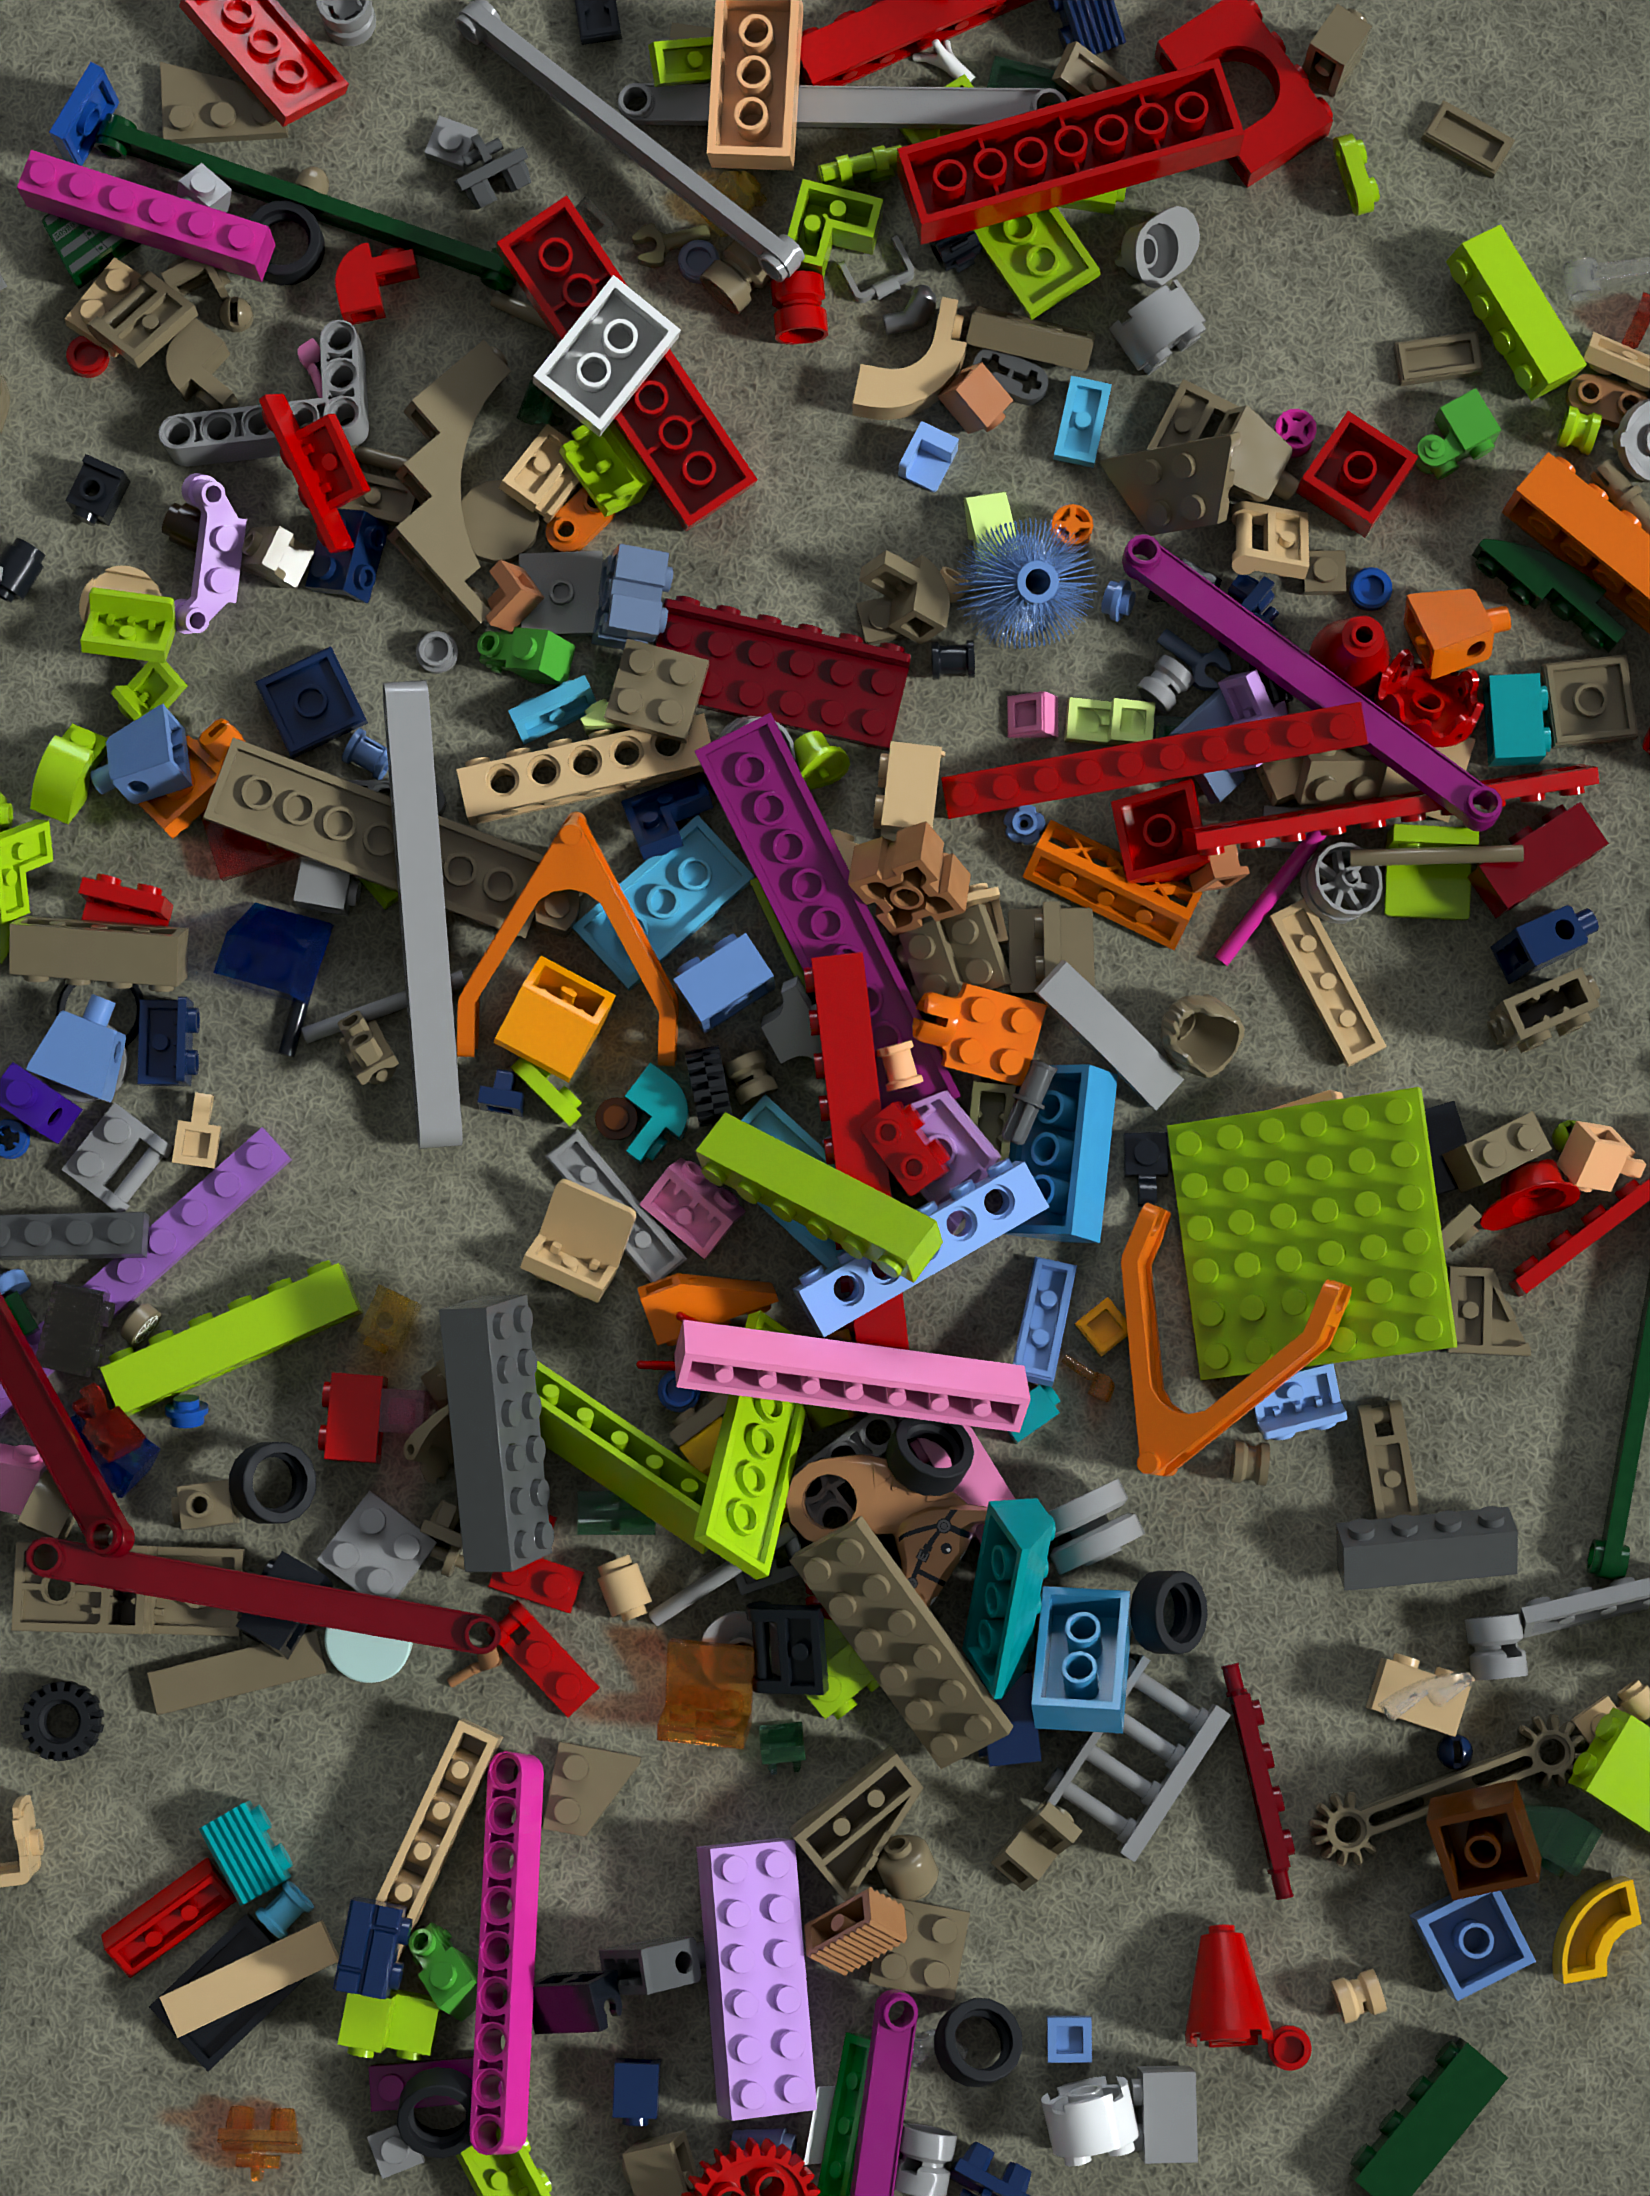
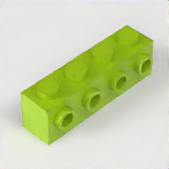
M1501 224L1463 242L1446 260L1452 278L1456 283L1460 284L1471 302L1473 312L1482 320L1493 338L1495 348L1504 356L1514 372L1517 384L1525 390L1531 401L1570 382L1587 365Z

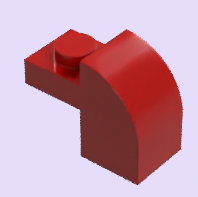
M366 242L356 246L344 256L335 276L336 293L343 320L355 325L386 318L380 286L420 278L413 249L390 248L383 251L381 256L373 257L369 243Z

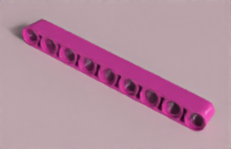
M510 1751L499 1752L492 1758L489 1763L487 1776L470 2117V2141L473 2148L483 2155H505L518 2152L526 2142L528 2125L544 1771L542 1763L536 1756ZM517 1765L518 1775L517 1778L514 1779V1768ZM514 1809H515V1810H516V1819H515L514 1824H512V1819H511V1817H512V1812H513ZM513 1854L514 1863L513 1867L510 1868L509 1860L510 1856ZM509 1899H511L512 1908L510 1913H508L507 1911V1904ZM508 1944L510 1952L509 1957L506 1959L505 1948ZM506 1989L508 1997L507 2002L504 2004L503 1992ZM502 2035H504L505 2037V2046L503 2050L501 2048L500 2042ZM500 2080L503 2083V2092L501 2096L498 2090ZM498 2126L501 2131V2137L499 2142L496 2137V2131Z

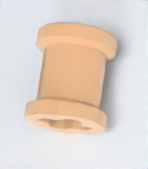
M912 1040L875 1050L877 1057H882L889 1081L885 1085L887 1092L923 1082L922 1075L916 1072L910 1049L914 1046Z

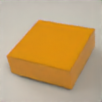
M1109 1297L1105 1298L1074 1323L1100 1357L1128 1336L1126 1318Z

